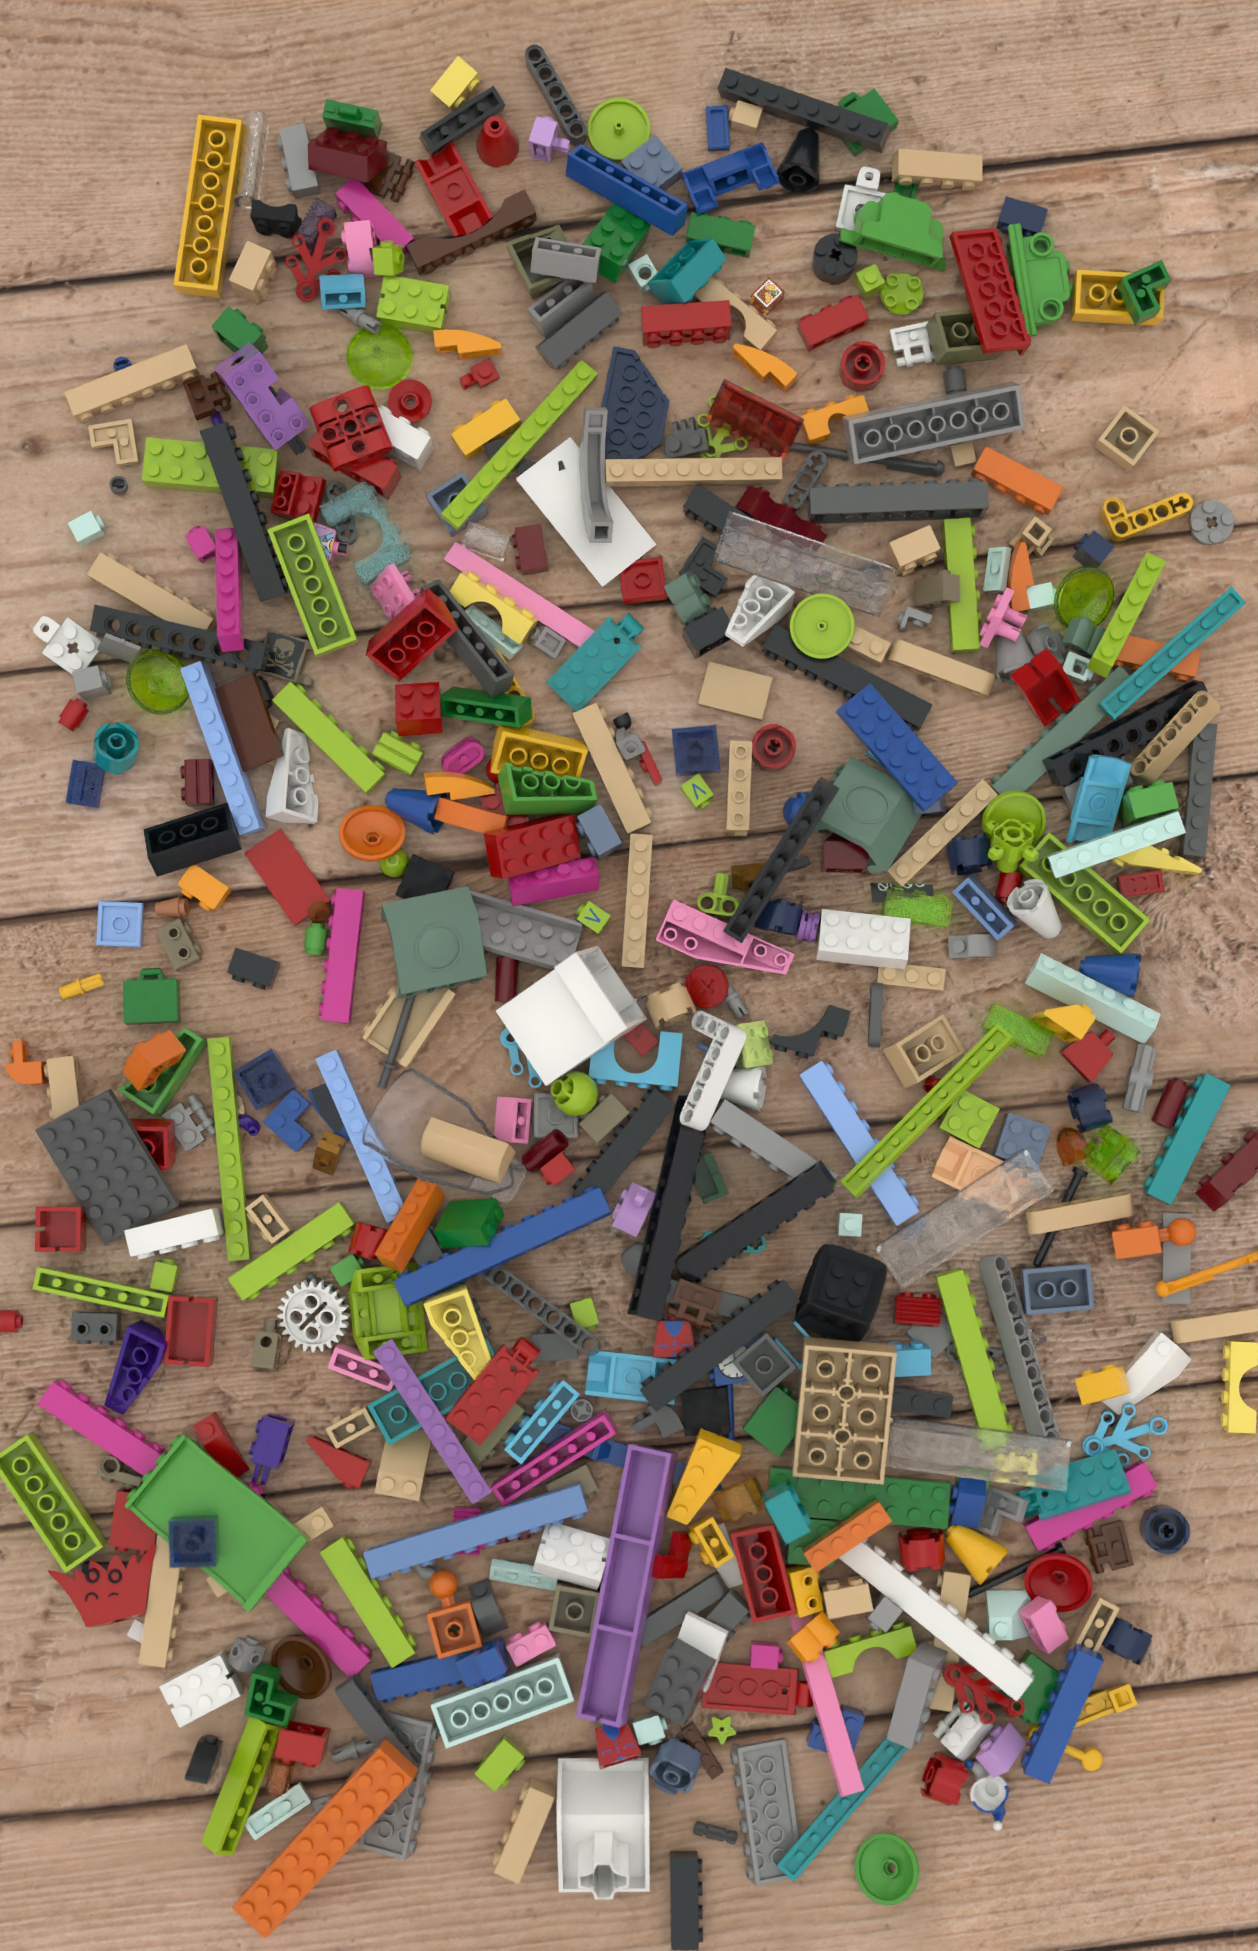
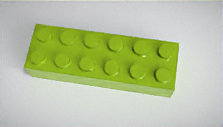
M146 437L142 482L146 487L222 494L204 442ZM237 446V448L241 447L245 460H242L245 469L248 468L251 473L252 481L250 484L252 490L257 491L259 498L273 499L281 464V455L278 449Z
M310 514L267 529L315 656L321 657L358 643L357 634Z
M1048 832L1034 847L1039 852L1038 859L1034 862L1023 859L1017 869L1029 880H1042L1048 886L1054 902L1114 954H1121L1148 924L1150 919L1090 867L1055 878L1046 855L1066 849L1067 847Z
M34 1431L25 1435L0 1453V1477L65 1573L108 1544Z

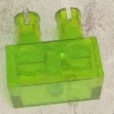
M1105 1125L1102 1127L1105 1133L1102 1130L1098 1132V1135L1104 1141L1098 1147L1095 1142H1089L1087 1145L1090 1150L1085 1146L1083 1152L1088 1155L1085 1163L1100 1178L1112 1185L1141 1151L1130 1139L1115 1129L1112 1130L1109 1125Z

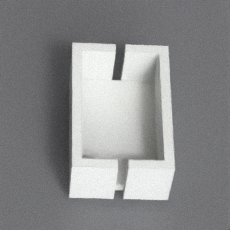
M550 1523L546 1524L532 1571L598 1590L606 1563L610 1539L561 1524L551 1526Z
M225 1650L165 1680L159 1686L167 1704H173L170 1710L179 1728L238 1698L244 1692L236 1672L231 1674L229 1678L226 1676L233 1667L226 1663L228 1656Z

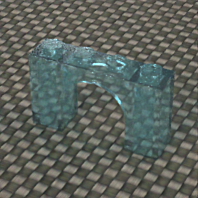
M366 481L319 507V511L331 529L355 516L369 517L379 525L383 535L381 546L373 554L353 564V569L364 587L374 582L388 565L395 564L398 568L409 562V555L412 554L407 543L400 541L398 537L400 532L395 523L391 524L387 518L389 513L383 503L379 505L375 498L378 496L375 488L372 485L368 486Z

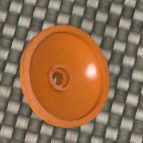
M367 805L356 808L344 817L339 827V840L343 849L352 857L363 861H381L393 856L401 849L406 837L405 825L401 817L390 811L387 807L379 805Z

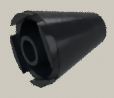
M805 128L798 132L777 170L780 184L790 191L795 192L797 188L803 189L802 193H808L818 188L820 182L819 135L811 128Z

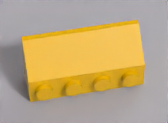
M498 725L493 742L491 772L499 774L504 763L507 762L512 763L513 767L523 768V766L531 767L533 771L544 773L545 771L554 772L556 776L565 777V775L580 778L588 749L582 740L524 727L516 728Z
M1076 1004L1044 1010L1032 1014L1030 1019L1065 1043L1081 1040L1096 1017L1092 1014L1093 1010L1088 1006Z

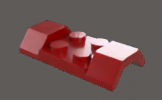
M453 142L449 143L442 152L427 160L414 161L455 238L477 231L493 218L489 207Z

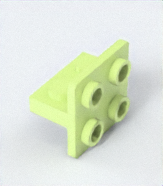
M765 1021L737 1024V1027L746 1032L745 1043L736 1061L737 1069L773 1064V1052L770 1048Z

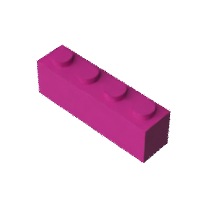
M350 179L335 193L337 206L342 212H348L352 216V222L370 220L375 227L376 241L379 245L381 241L391 240L394 244L402 245L404 256L408 253L406 245L414 242V237L360 181Z
M594 857L569 861L507 878L512 906L599 890V872Z

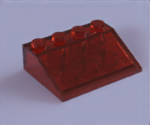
M726 379L723 380L706 418L713 427L718 429L722 427L728 430L731 436L737 439L742 437L748 440V443L754 448H763L769 451L768 454L772 457H782L783 459H785L805 420Z

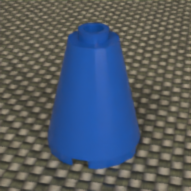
M393 788L386 794L385 804H387V808L427 833L434 835V832L438 833L444 822L434 819L439 797L449 798L447 792L427 795L426 790Z
M1142 954L1086 956L1085 960L1080 961L1079 973H1083V975L1125 996L1134 998Z

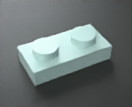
M989 548L983 587L984 592H1005L1011 548Z

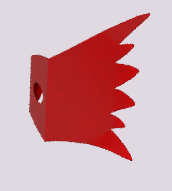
M156 1543L145 1553L139 1563H137L136 1555L133 1554L126 1568L117 1554L112 1557L107 1571L100 1564L91 1560L89 1562V1570L96 1569L99 1572V1579L95 1583H89L85 1578V1574L77 1569H74L76 1579L56 1571L48 1570V1573L69 1595L86 1627H102L142 1617L146 1614L147 1593L156 1552ZM113 1569L119 1570L122 1574V1578L118 1583H111L108 1580V1573ZM90 1572L89 1579L95 1580L97 1577L96 1573ZM112 1572L111 1579L114 1581L118 1580L119 1574ZM90 1592H94L98 1595V1599L94 1595H89L87 1601H85V1596ZM114 1592L119 1594V1595H112V1596L108 1597L109 1594L114 1593Z

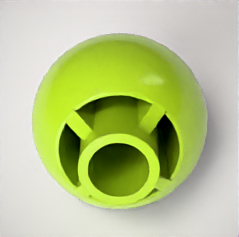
M573 1071L564 1074L553 1082L551 1094L554 1097L556 1106L563 1113L570 1116H581L588 1113L595 1106L598 1098V1089L596 1083L589 1075Z

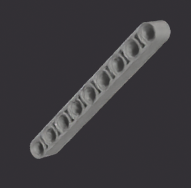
M1004 1254L985 1256L981 1258L979 1263L980 1272L1030 1443L1036 1450L1057 1448L1061 1440L1009 1260Z

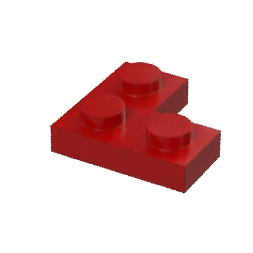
M672 1532L669 1554H655L651 1577L656 1579L685 1578V1573L688 1569L689 1551L692 1546V1541L688 1536L690 1532Z

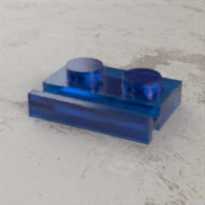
M73 760L65 803L99 809L105 770L93 762Z

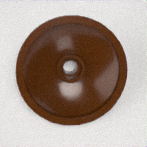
M289 1635L282 1638L273 1648L271 1665L282 1669L280 1685L287 1692L298 1695L301 1699H315L328 1689L332 1679L331 1664L326 1653L316 1642L302 1635Z

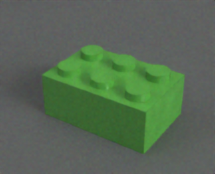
M1165 780L1151 783L1147 788H1143V785L1126 791L1122 796L1118 810L1122 826L1140 823L1178 809L1179 806L1173 783H1165Z

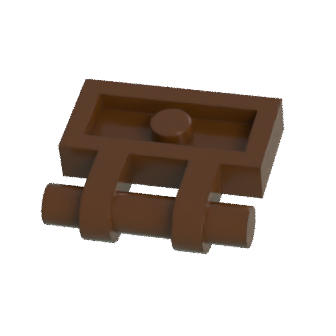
M387 151V167L368 183L366 182L364 187L370 193L384 199L387 192L390 191L392 192L390 200L398 203L400 197L406 191L405 185L408 178L412 177L414 172L412 169L415 163L407 159L405 165L401 166V156ZM395 174H399L398 182L392 183Z
M216 372L211 373V379L205 381L203 375L182 382L197 421L217 414L215 406L221 405L224 411L231 409L230 395L225 391V384ZM216 390L217 394L211 396L209 391Z
M680 1278L673 1296V1300L680 1302L679 1309L670 1306L667 1314L674 1316L675 1320L680 1322L682 1320L690 1322L696 1328L700 1329L703 1327L710 1330L712 1321L705 1319L706 1312L712 1315L716 1314L723 1294ZM687 1305L699 1309L698 1316L686 1312Z
M1122 1520L1099 1525L1100 1535H1095L1093 1527L1085 1530V1543L1089 1546L1091 1553L1090 1562L1094 1566L1096 1574L1103 1573V1564L1108 1562L1112 1571L1134 1566ZM1104 1542L1106 1554L1100 1555L1098 1544Z

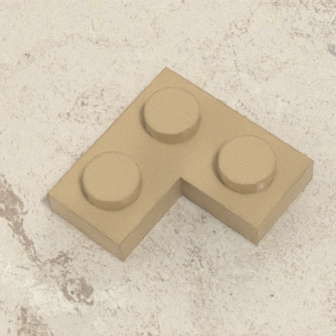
M132 419L88 426L91 447L98 449L114 446L118 467L140 463Z

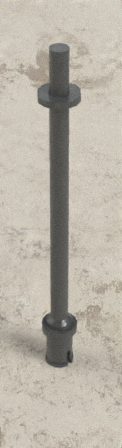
M416 995L406 998L386 1062H379V1065L384 1066L378 1084L380 1088L386 1089L392 1069H399L394 1063Z

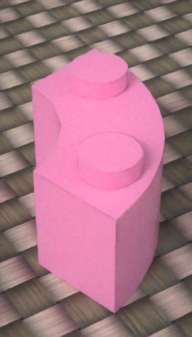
M370 220L345 222V230L341 232L343 244L347 245L349 272L363 274L364 279L382 277V275H374L372 248L377 246L375 227Z

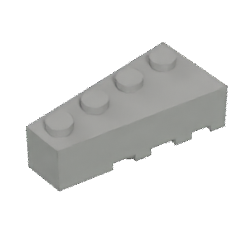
M922 1642L910 1655L886 1739L911 1750L917 1743L920 1744L925 1734L923 1727L930 1716L931 1711L929 1709L936 1694V1688L948 1655L947 1651Z

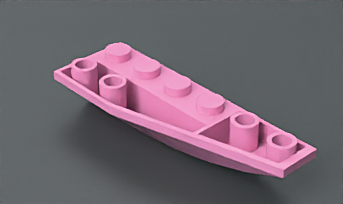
M674 899L670 901L655 941L695 959L786 975L795 954L749 933L744 941L740 943L723 932L727 923Z

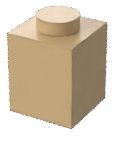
M738 100L736 107H731L728 120H731V129L756 136L763 108Z

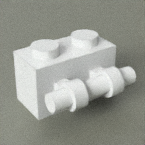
M958 1701L956 1704L953 1703L952 1712H949L943 1720H939L937 1723L938 1727L933 1731V1734L940 1739L946 1733L940 1742L957 1758L966 1761L994 1726L981 1723L979 1719L980 1713L975 1709L968 1714L962 1713L959 1709ZM964 1702L963 1707L965 1708L968 1703ZM959 1717L956 1723L952 1727H950L951 1724L955 1721V1719Z

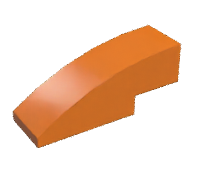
M1026 541L1016 542L1010 559L1007 588L1014 590L1008 604L1010 605L1009 608L1020 612L1030 609L1026 587L1034 585Z
M439 797L434 819L485 833L506 827L509 816L473 804Z

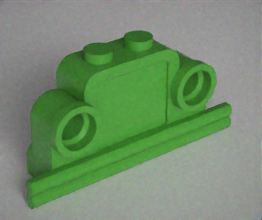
M896 192L887 193L878 203L868 201L856 211L853 218L855 231L842 228L840 231V242L939 271H945L946 258L942 257L943 226L938 220L931 219L930 206L919 199H910Z
M1011 224L1007 226L1009 241L1006 246L1010 275L1013 277L1015 293L1019 297L1021 313L1025 317L1027 333L1030 337L1037 336L1036 327L1055 324L1061 317L1069 297L1073 295L1072 282L1068 281L1070 264L1069 261H1065V256L1062 252L1052 251L1054 241L1049 234L1039 232L1034 236L1023 237L1021 224Z

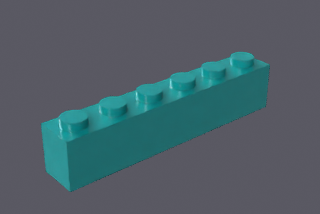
M1203 1073L1201 1076L1198 1075L1192 1085L1195 1089L1192 1095H1188L1184 1100L1182 1107L1185 1109L1181 1116H1177L1173 1125L1175 1129L1172 1135L1166 1137L1163 1143L1165 1149L1161 1156L1158 1155L1153 1163L1155 1169L1152 1175H1148L1143 1183L1145 1188L1143 1193L1166 1205H1172L1231 1085L1208 1073Z

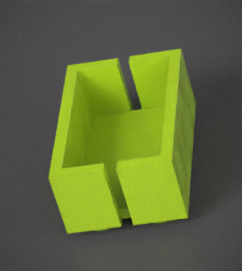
M384 275L381 288L382 298L379 299L376 315L377 320L382 323V326L434 334L433 330H444L451 296L449 285Z

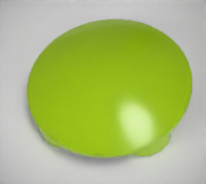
M892 273L888 275L885 280L884 289L880 290V298L885 308L898 315H906L916 311L921 305L924 296L921 280L907 273Z

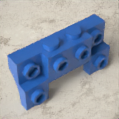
M763 142L681 173L683 184L690 195L697 214L708 212L718 207L715 196L755 182L759 191L769 189L780 183Z

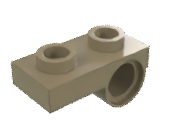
M112 1454L102 1459L97 1468L96 1475L102 1476L101 1480L113 1483L117 1480L123 1482V1486L133 1489L136 1486H141L143 1483L141 1481L143 1475L123 1469L124 1463ZM108 1460L116 1462L117 1468L115 1471L107 1467Z

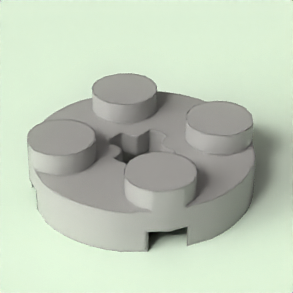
M1207 500L1199 504L1192 511L1188 520L1192 537L1198 543L1206 546L1224 542L1234 527V515L1223 503L1213 500ZM1213 518L1215 524H1217L1216 527L1208 528L1206 519Z
M1047 623L1035 627L1031 634L1027 636V641L1032 646L1035 655L1047 648L1060 664L1065 661L1063 654L1066 653V646L1062 644L1063 638L1057 630L1052 631L1048 628L1051 625Z

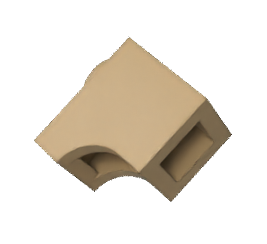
M1033 516L1024 522L1008 546L1014 550L1017 541H1026L1028 556L1033 551L1040 557L1055 538L1050 534L1052 529L1039 518Z

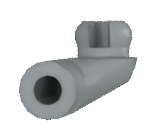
M421 1564L414 1565L419 1576L428 1581L434 1572L442 1569L440 1566L433 1569L427 1566L421 1567Z

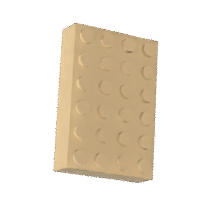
M804 1337L792 1461V1475L794 1477L884 1484L897 1356L895 1345Z

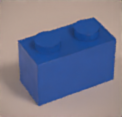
M959 1476L957 1485L952 1487L951 1498L953 1501H950L949 1504L951 1525L978 1529L986 1500V1480Z

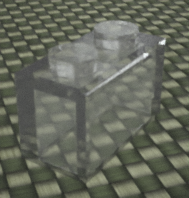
M470 521L462 540L463 546L468 550L503 562L506 560L512 543L510 535Z

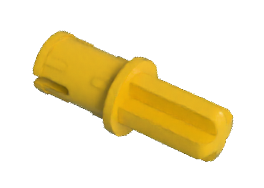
M99 973L84 979L77 978V981L60 986L59 992L63 1000L79 994L85 995L87 991L103 986L104 979Z

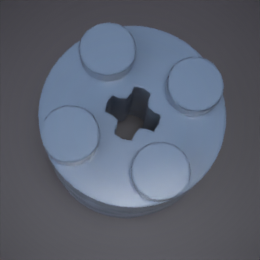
M670 1738L668 1742L663 1743L658 1748L650 1769V1777L651 1775L653 1776L655 1786L663 1792L676 1795L677 1792L686 1794L691 1791L701 1766V1753L676 1738Z

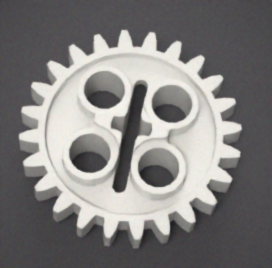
M312 1279L310 1284L304 1280L301 1282V1286L296 1283L293 1289L286 1291L288 1296L284 1295L281 1298L285 1304L278 1306V1309L283 1311L277 1315L278 1318L283 1319L278 1326H285L286 1329L282 1335L289 1333L288 1342L296 1340V1348L303 1344V1351H306L311 1346L312 1353L318 1347L322 1352L326 1349V1345L332 1348L334 1342L338 1343L341 1340L340 1336L346 1334L343 1328H347L350 1323L344 1319L349 1318L350 1314L344 1313V1310L349 1305H342L341 1302L345 1299V1296L338 1298L339 1289L334 1292L331 1291L333 1284L324 1287V1280L320 1281L318 1285L315 1279ZM310 1295L317 1299V1305L310 1302ZM323 1302H327V1306L303 1330L300 1329V1326ZM294 1311L302 1314V1320H298L295 1317ZM326 1311L333 1315L332 1321L325 1317ZM310 1327H315L318 1330V1336L310 1332Z

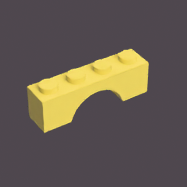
M473 571L460 573L449 591L456 601L464 607L479 601L493 605L499 611L502 618V633L518 644L526 642L530 632L539 621L534 617L535 614L527 608L522 609L517 606V602L507 595L504 597L498 593V588L490 583L486 585L480 580V576Z
M1226 1340V1345H1223L1222 1350L1226 1364L1225 1368L1222 1369V1380L1225 1381V1390L1221 1392V1402L1224 1404V1413H1221L1220 1418L1221 1426L1230 1433L1256 1434V1410L1251 1409L1243 1402L1239 1393V1383L1247 1370L1258 1366V1343L1254 1341Z

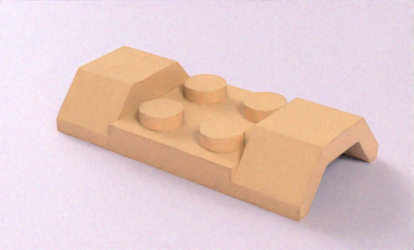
M950 1136L943 1146L931 1177L1013 1215L1022 1190L1032 1174Z

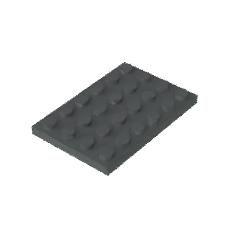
M112 1089L101 1093L35 1130L81 1207H84V1212L104 1245L124 1235V1230L139 1227L180 1204Z

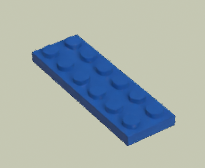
M871 683L837 709V715L923 812L957 785L958 782Z

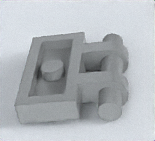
M194 1094L187 1098L191 1105L188 1109L185 1108L183 1103H179L162 1114L164 1119H174V1134L186 1152L206 1140L202 1134L204 1130H207L210 1136L216 1133L215 1121L212 1117L209 1118L203 1108L204 1104L201 1100L198 1101ZM194 1113L197 1114L202 1122L198 1126L191 1117Z

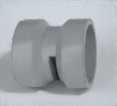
M585 1397L577 1398L571 1406L572 1417L576 1421L585 1422L592 1416V1402Z

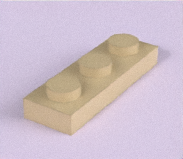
M907 964L904 970L878 967L877 983L944 991L946 969Z

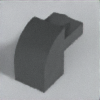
M650 1403L647 1404L650 1413L646 1414V1412L637 1415L634 1417L635 1422L632 1423L635 1433L656 1423L664 1439L684 1428L677 1412L668 1404L657 1412Z
M489 1578L469 1586L468 1590L472 1599V1607L486 1636L488 1637L507 1629L508 1626L503 1610L496 1600Z

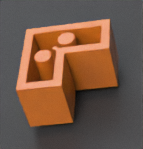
M171 1030L163 1034L159 1032L149 1041H141L134 1046V1052L126 1059V1065L122 1072L137 1091H140L155 1083L163 1070L178 1063L186 1049Z

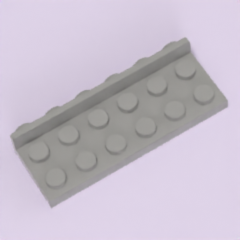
M469 889L478 913L483 950L550 970H554L555 966L576 952L583 923L573 918L567 919L557 916L552 912L539 911L531 906H512L511 900L498 899L490 894H481Z
M387 1711V1714L419 1754L421 1764L417 1767L419 1770L411 1783L362 1834L358 1848L406 1860L415 1853L417 1848L415 1836L422 1823V1818H419L421 1809L424 1808L426 1803L424 1791L425 1786L427 1787L430 1782L431 1773H429V1767L435 1758L433 1747L440 1731L436 1720L427 1721Z
M778 1738L741 1746L737 1743L732 1744L733 1751H730V1758L736 1770V1774H733V1781L739 1792V1797H736V1803L742 1815L739 1825L741 1833L745 1837L742 1848L744 1856L748 1859V1865L745 1867L747 1878L756 1886L789 1880L790 1878L776 1866L799 1838L786 1740ZM802 1872V1873L798 1876V1878H799V1877H804V1872Z

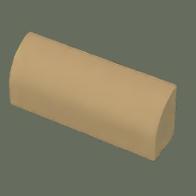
M431 1117L424 1131L421 1142L423 1157L501 1184L515 1154V1151L508 1143Z

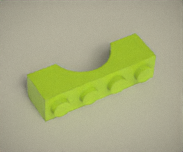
M897 1621L892 1624L887 1632L882 1629L879 1631L871 1629L869 1631L870 1634L863 1636L860 1633L853 1634L848 1637V1640L843 1642L838 1640L828 1649L823 1647L831 1678L852 1673L857 1657L868 1648H884L890 1651L896 1659L911 1655L917 1649L909 1622Z

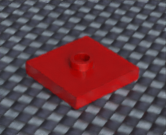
M662 557L636 560L620 573L623 604L667 600V593L664 588L665 577Z

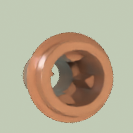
M181 896L156 902L155 904L157 916L184 918L190 912L188 899Z

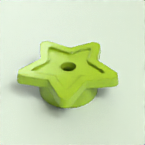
M731 1716L725 1718L711 1717L713 1727L707 1732L708 1736L717 1737L723 1745L728 1736L736 1735L737 1732L730 1726Z

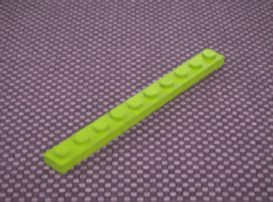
M580 360L441 513V517L458 531L597 378L598 373L583 360Z
M997 1023L840 1183L858 1199L1015 1040L1014 1037Z
M231 1037L207 1039L227 1257L228 1261L252 1259L249 1222L246 1215L248 1212L245 1209L247 1201Z

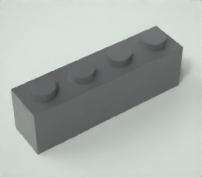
M602 292L535 348L551 369L556 367L560 369L569 362L567 358L573 353L575 356L581 353L586 348L584 344L590 339L592 342L598 339L603 334L601 330L606 326L609 328L614 326L619 321L618 316L622 312L609 294Z

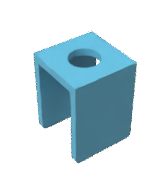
M794 1319L791 1320L805 1337H810ZM774 1336L772 1339L801 1370L802 1360L798 1362Z

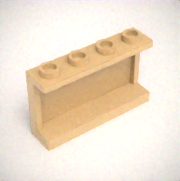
M751 741L729 742L725 836L747 837V831L749 830L752 765Z
M395 985L388 991L386 996L389 998L386 1003H381L376 1009L374 1021L372 1023L368 1022L362 1030L364 1034L362 1039L386 1055L389 1053L406 997L397 998ZM448 988L438 989L432 993L416 994L395 1061L405 1068H409L457 994Z

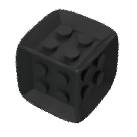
M833 1244L822 1245L815 1254L799 1297L800 1303L797 1304L795 1322L809 1330L837 1340L860 1342L868 1333L870 1324L876 1314L886 1281L887 1265L875 1258Z

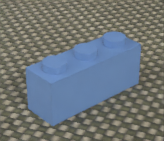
M973 874L967 877L952 892L997 941L1018 923Z

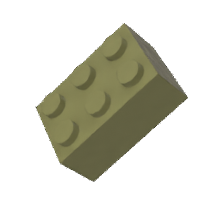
M970 309L935 312L926 325L936 365L996 360L1002 353L983 354Z

